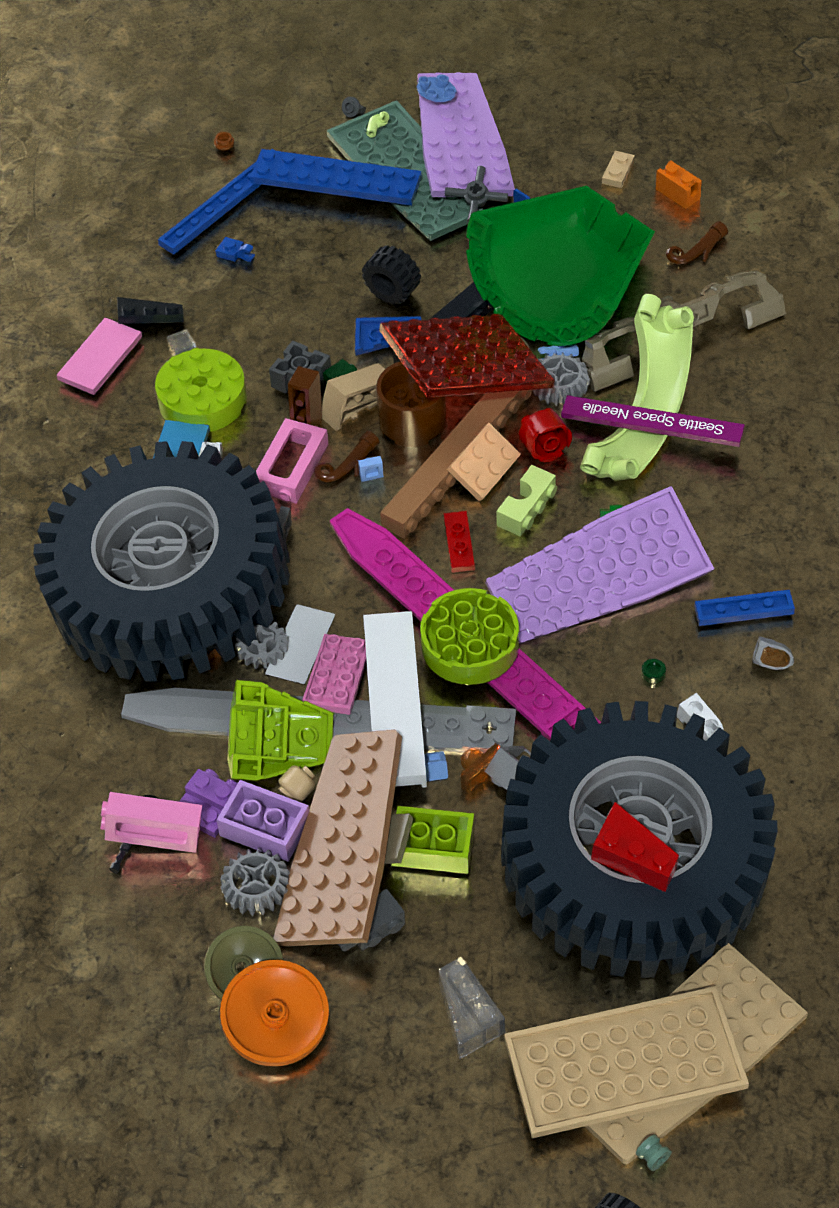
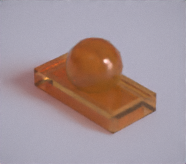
M495 743L485 753L478 749L464 751L460 760L464 771L461 773V788L466 792H470L488 776L485 770L500 747L498 744Z

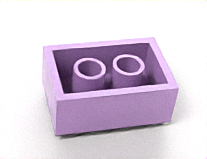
M239 780L217 818L219 835L255 850L259 847L263 853L269 849L272 856L278 854L280 859L288 862L300 841L309 814V805Z

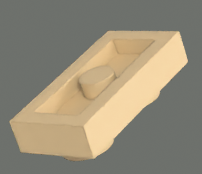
M615 151L602 177V184L622 188L634 163L635 155Z

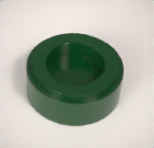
M658 659L646 660L641 669L642 678L652 684L663 681L666 676L665 664Z

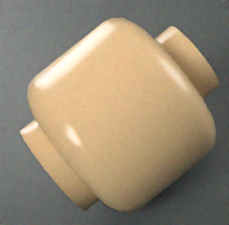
M295 765L291 766L279 778L278 783L280 787L278 790L285 797L303 802L315 790L316 786L312 780L315 775L306 766L302 769Z

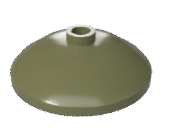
M252 926L233 927L219 934L210 944L204 960L205 978L212 992L222 1000L228 984L239 973L236 968L239 962H242L245 968L261 961L283 960V955L277 942L265 931Z

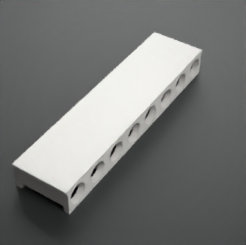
M412 611L363 615L372 731L395 729L402 736L395 786L422 784V788L427 787Z

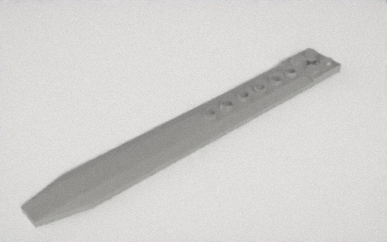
M169 688L126 694L121 716L124 719L168 732L229 736V717L233 692ZM291 696L301 701L303 699V696ZM355 700L350 715L333 712L332 738L340 734L372 732L370 701ZM420 704L424 750L496 754L499 747L513 746L516 709ZM493 727L495 730H492L491 734H487L484 729Z

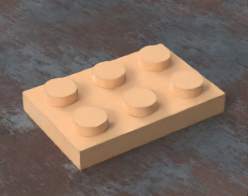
M488 422L447 470L478 501H481L521 454Z

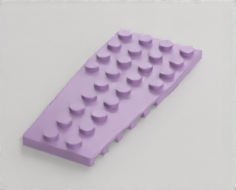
M419 73L417 82L421 76L437 77L440 74L449 77V82L457 90L455 98L447 102L431 101L418 93L423 158L431 196L455 197L445 196V187L466 189L470 182L475 181L478 166L486 168L483 183L489 192L508 193V196H513L515 188L506 151L477 73Z
M670 486L585 525L581 530L563 537L562 540L555 544H550L540 552L524 558L523 561L512 567L509 566L503 569L502 572L491 578H487L485 583L491 595L497 598L502 597L515 611L519 623V644L649 600L712 572L714 567L673 487Z

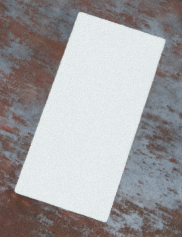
M297 604L284 630L288 642L286 644L287 652H282V660L275 659L276 665L270 663L265 674L305 684L316 660L323 636L327 634L335 614Z

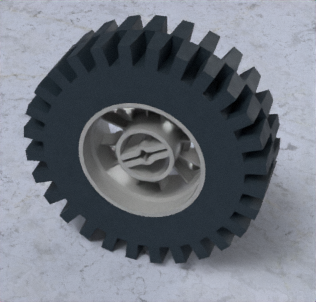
M167 441L155 442V456L153 459L148 460L141 445L129 448L132 464L124 467L121 466L116 455L112 454L104 458L108 471L106 476L101 477L91 466L81 472L86 486L85 491L70 482L62 489L67 505L53 501L47 509L51 523L41 522L37 531L41 543L34 544L33 554L38 564L34 566L35 576L63 639L68 646L72 644L76 654L84 661L91 657L96 669L106 673L113 664L118 676L129 680L137 666L145 681H157L160 664L162 663L165 664L172 680L184 678L183 660L190 658L193 659L199 673L211 670L207 652L213 649L217 650L225 662L236 656L231 638L235 636L248 647L253 640H257L253 622L265 628L273 621L270 605L281 607L285 598L282 585L289 584L290 574L287 563H290L289 551L269 488L264 481H259L256 471L250 465L243 469L239 457L232 453H229L222 460L218 448L206 445L199 456L193 442L182 441L178 454L174 457ZM212 542L210 550H207L209 543Z
M635 701L631 718L627 721H623L619 702L606 703L600 724H598L590 707L580 710L577 714L574 730L563 718L553 725L550 741L540 735L532 743L530 758L522 755L516 767L515 780L510 779L507 788L506 804L504 805L501 863L502 866H506L505 883L508 892L516 891V909L521 917L533 912L532 931L541 940L552 930L555 931L556 952L566 957L575 944L580 946L581 965L594 970L601 954L611 957L610 975L624 977L629 960L639 961L641 978L655 977L660 960L665 959L671 975L684 972L691 953L698 964L701 965L712 957L716 944L721 948L728 943L731 945L735 940L738 928L746 929L751 922L755 907H758L776 850L774 844L778 828L777 820H772L775 807L772 794L763 795L766 779L760 768L748 772L750 754L745 748L741 746L727 755L730 734L720 727L705 741L703 739L705 718L695 713L691 716L685 729L682 730L676 728L678 707L667 704L664 706L659 723L648 721L647 701ZM611 801L612 804L616 802L679 855L676 871L666 892L591 860V855H589L583 845L595 842L607 818L595 810V807ZM690 829L696 845L677 843L674 841L673 835H678L683 830Z

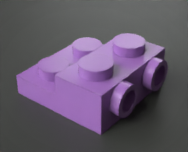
M198 769L186 784V793L179 802L202 805L200 831L215 838L219 833L217 818L237 783L231 779H228L226 782L219 779L217 773L211 769H206L205 772Z

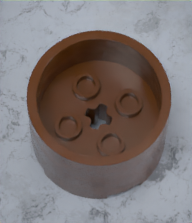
M417 360L401 361L387 367L380 374L376 384L379 427L382 434L394 440L395 444L404 447H419L429 444V440L436 437L439 433L442 434L446 426L445 382L442 374L431 364Z

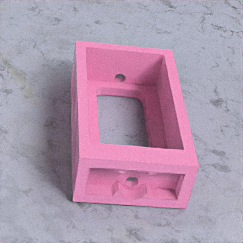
M285 418L256 470L259 481L265 482L271 497L297 504L314 473L315 467L329 445L327 429ZM287 441L306 445L290 477L281 478L270 474Z
M110 792L108 802L103 801L100 829L105 830V840L196 853L202 805Z

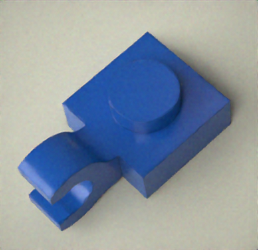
M225 237L215 250L217 257L234 262L237 258L251 262L255 257V254L250 253L253 249L252 245L244 244L242 241Z

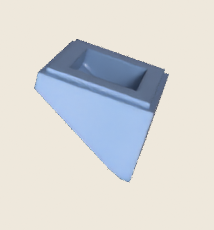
M444 752L425 753L426 781L447 779L448 770Z

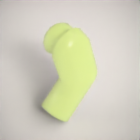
M382 111L380 114H376L369 119L366 131L367 136L375 137L377 129L388 123L390 116L387 112Z

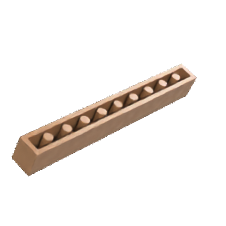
M513 368L506 369L380 512L381 526L403 539L410 532H413L417 528L419 521L430 513L432 506L443 498L444 492L455 484L457 479L447 468L488 422L497 431L506 425L508 418L515 414L521 403L531 396V377Z

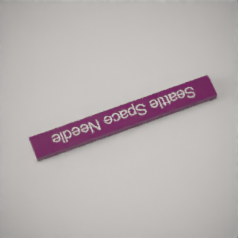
M569 395L566 396L561 412L562 418L740 447L745 429V424Z

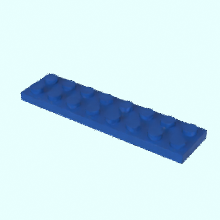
M261 149L250 179L251 183L412 206L421 180V171Z

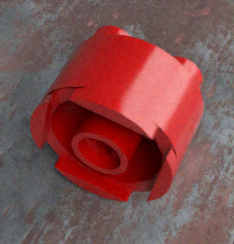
M546 408L532 415H526L521 420L522 426L519 431V438L534 459H539L540 462H551L564 454L562 450L566 446L569 448L572 442V433L552 408Z

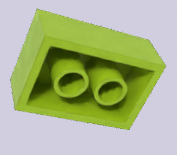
M397 806L396 814H410L413 817V822L402 862L391 864V866L468 874L475 831L474 813Z

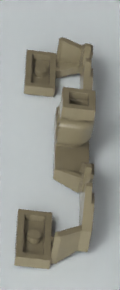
M759 271L740 272L726 277L728 283L725 284L713 282L700 293L701 297L682 305L673 301V297L669 295L660 298V307L668 305L673 309L689 307L694 315V327L713 319L718 302L725 293L743 286L755 285L760 300L741 307L745 328L751 329L786 314L783 294L771 286L766 280V275ZM635 317L615 321L612 323L615 328L610 330L601 329L598 333L585 340L586 346L582 362L590 367L587 371L593 391H598L634 376L629 355L624 354L609 360L603 346L613 338L628 332H636Z

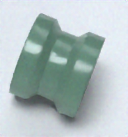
M654 1134L638 1147L636 1155L647 1162V1167L651 1171H655L668 1160L672 1151L668 1147H663L660 1144V1139Z

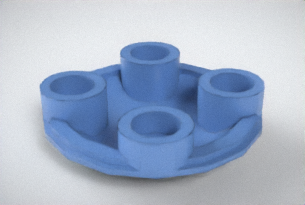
M440 74L437 77H419L417 91L422 97L435 102H447L455 98L457 90L449 82L448 76Z

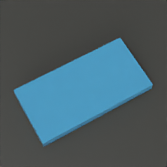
M165 420L158 442L167 441L174 457L177 456L182 441L193 442L199 455L202 443L207 441L210 427L205 424H189Z

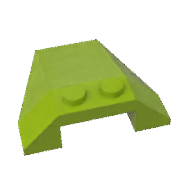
M236 680L229 717L227 760L231 779L259 781L283 775L294 765L302 769L304 766L311 768L324 764L333 735V712L307 701L298 700L291 697L290 694L277 691L262 682Z

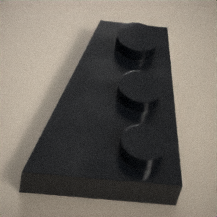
M117 297L118 324L184 322L183 305Z

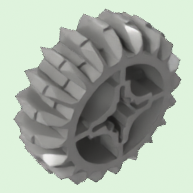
M553 353L551 357L545 354L544 359L538 358L537 364H533L530 373L534 396H538L540 401L546 400L547 405L551 402L555 403L556 406L558 403L564 404L567 395L582 398L590 384L585 363L581 362L579 357L574 358L572 354L565 356L564 353L561 355Z
M258 847L256 853H252L248 849L244 856L238 852L237 860L230 858L229 866H224V874L220 878L221 891L224 894L225 901L231 904L233 910L239 908L242 915L249 910L253 916L255 911H260L264 915L265 909L268 908L274 911V904L282 905V898L288 891L286 885L289 884L288 876L290 872L287 869L286 863L280 861L278 854L272 856L269 849L262 854ZM273 874L276 880L271 887L268 882L270 881L269 877ZM242 878V887L238 890L235 885L237 880Z

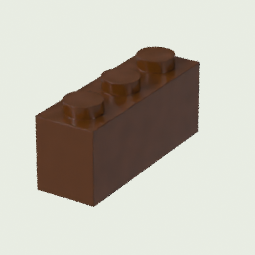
M298 366L288 382L290 420L319 427L322 421L319 371Z

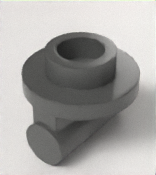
M347 97L342 102V111L347 117H355L358 113L364 114L366 111V107L360 105L355 97Z

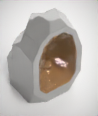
M759 636L753 652V663L773 670L786 669L793 665L794 657L791 649L782 643Z

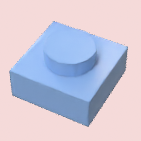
M381 456L358 461L361 482L384 477Z

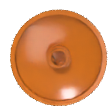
M266 960L248 966L231 980L221 1001V1026L228 1043L240 1056L259 1065L284 1066L303 1059L321 1042L328 1025L329 1005L321 983L310 971L289 961Z

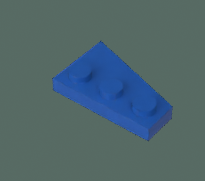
M421 316L356 318L355 356L401 344L421 327Z

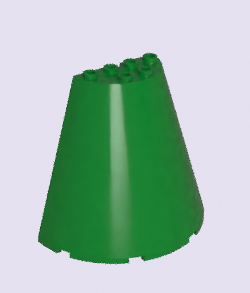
M586 185L473 212L467 227L466 237L469 239V249L466 250L476 288L483 300L490 302L494 308L493 313L506 326L529 340L536 341L538 339L548 342L547 345L566 346L589 339L609 322L655 231L627 212L622 215L618 214L615 204Z

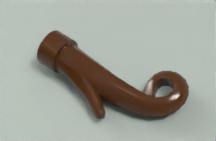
M717 221L687 253H684L680 247L671 246L666 250V257L671 263L685 264L703 253L702 261L706 262L715 244L728 235V228L721 221Z
M366 431L359 438L358 444L336 470L328 463H319L314 469L315 476L322 482H333L342 478L354 468V477H358V461L365 459L369 452L379 445L378 437L371 431ZM322 470H328L329 474L323 473Z

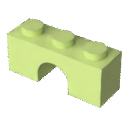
M531 465L520 479V495L526 498L515 499L508 496L496 511L497 526L521 537L526 529L529 530L532 527L537 514L543 512L548 499H552L557 491L556 475Z

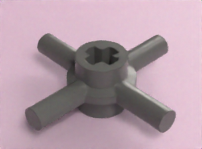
M484 166L477 167L475 181L470 182L466 189L445 187V196L464 197L465 201L470 205L468 222L471 214L478 211V208L483 207L487 200L508 201V193L489 192L488 188L484 185L483 180L486 169Z

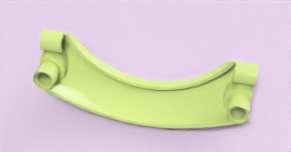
M645 294L642 296L634 318L639 345L640 372L637 392L632 406L678 413L683 400L690 367L694 315L689 307L675 309L670 305L660 307L661 300L657 296ZM619 427L606 439L587 445L580 469L596 477H610L615 481L635 479L654 458L668 435Z

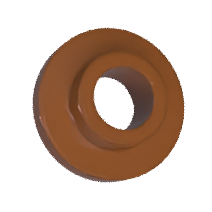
M220 132L214 139V145L219 150H228L234 146V138L228 132Z

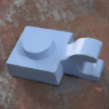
M576 344L538 348L540 354L547 353L550 357L553 353L556 355L564 353L565 356L572 354L573 357L579 356V349Z

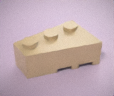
M377 363L328 380L321 407L322 419L337 431L342 428L341 423L351 418L354 420L358 417L357 413L364 408L371 409L377 405L376 384L380 374L385 369Z

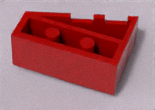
M614 802L593 844L591 860L666 892L676 871L679 858L675 851L616 802Z

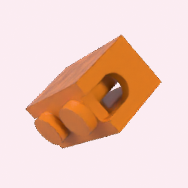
M669 161L664 170L661 168L657 170L656 190L685 209H688L700 200L702 180L673 161Z

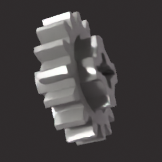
M274 622L267 628L255 623L254 629L257 640H253L249 647L235 637V649L239 659H244L246 666L252 662L255 669H257L259 664H262L264 669L267 668V663L276 665L275 659L282 660V652H287V636L284 634L283 627L278 629L277 622Z

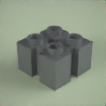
M292 340L283 351L284 359L278 358L269 369L271 387L287 393L288 382L298 366L319 371L320 384L324 385L323 372L331 367L330 355L314 350L313 353L308 352V346Z

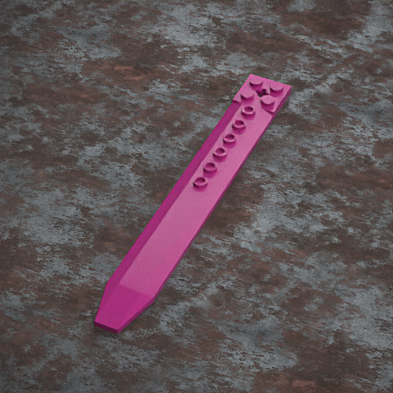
M348 508L330 520V525L350 557L406 609L412 611V614L419 621L422 620L423 615L429 610L434 600L445 593L454 591L452 587L386 528ZM518 649L517 657L511 667L501 676L487 682L549 741L555 723L564 718L574 730L578 711L586 709L520 649Z

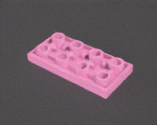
M104 318L58 372L57 380L95 395L142 338V333Z
M324 634L302 701H307L330 712L350 715L367 663L365 640L335 634Z

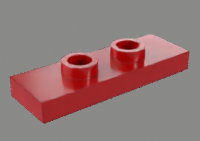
M467 511L443 513L451 572L475 571Z

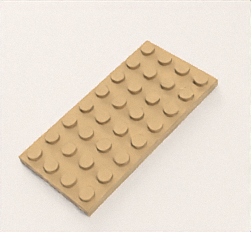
M716 986L504 1034L532 1138L748 1089L749 1086Z

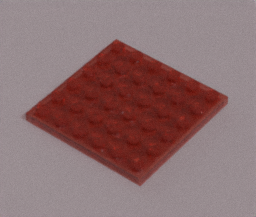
M472 315L471 317L463 318L453 316L447 319H411L400 322L391 320L380 323V333L427 398L548 389L554 386L555 380L503 315Z

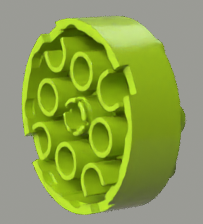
M193 348L171 357L161 367L156 376L155 389L158 405L165 420L209 425L210 432L224 428L240 416L241 409L247 401L244 373L240 364L230 355L218 350Z
M463 588L445 593L431 603V607L422 617L420 630L423 657L431 670L445 680L465 685L489 682L504 674L517 657L519 649V623L517 615L505 599L487 594V590Z

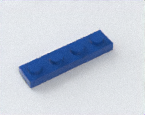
M790 590L695 601L694 604L699 626L793 615L795 611Z

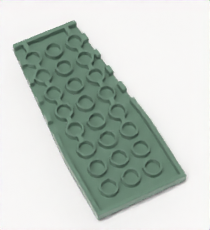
M397 100L327 130V137L348 161L421 171V180L412 206L397 203L391 204L430 241L468 224L467 219L470 205L465 201L464 197L431 196L423 158L421 127ZM382 111L387 112L390 116L388 123L377 129L375 137L367 136L366 131L369 119L376 114H380Z

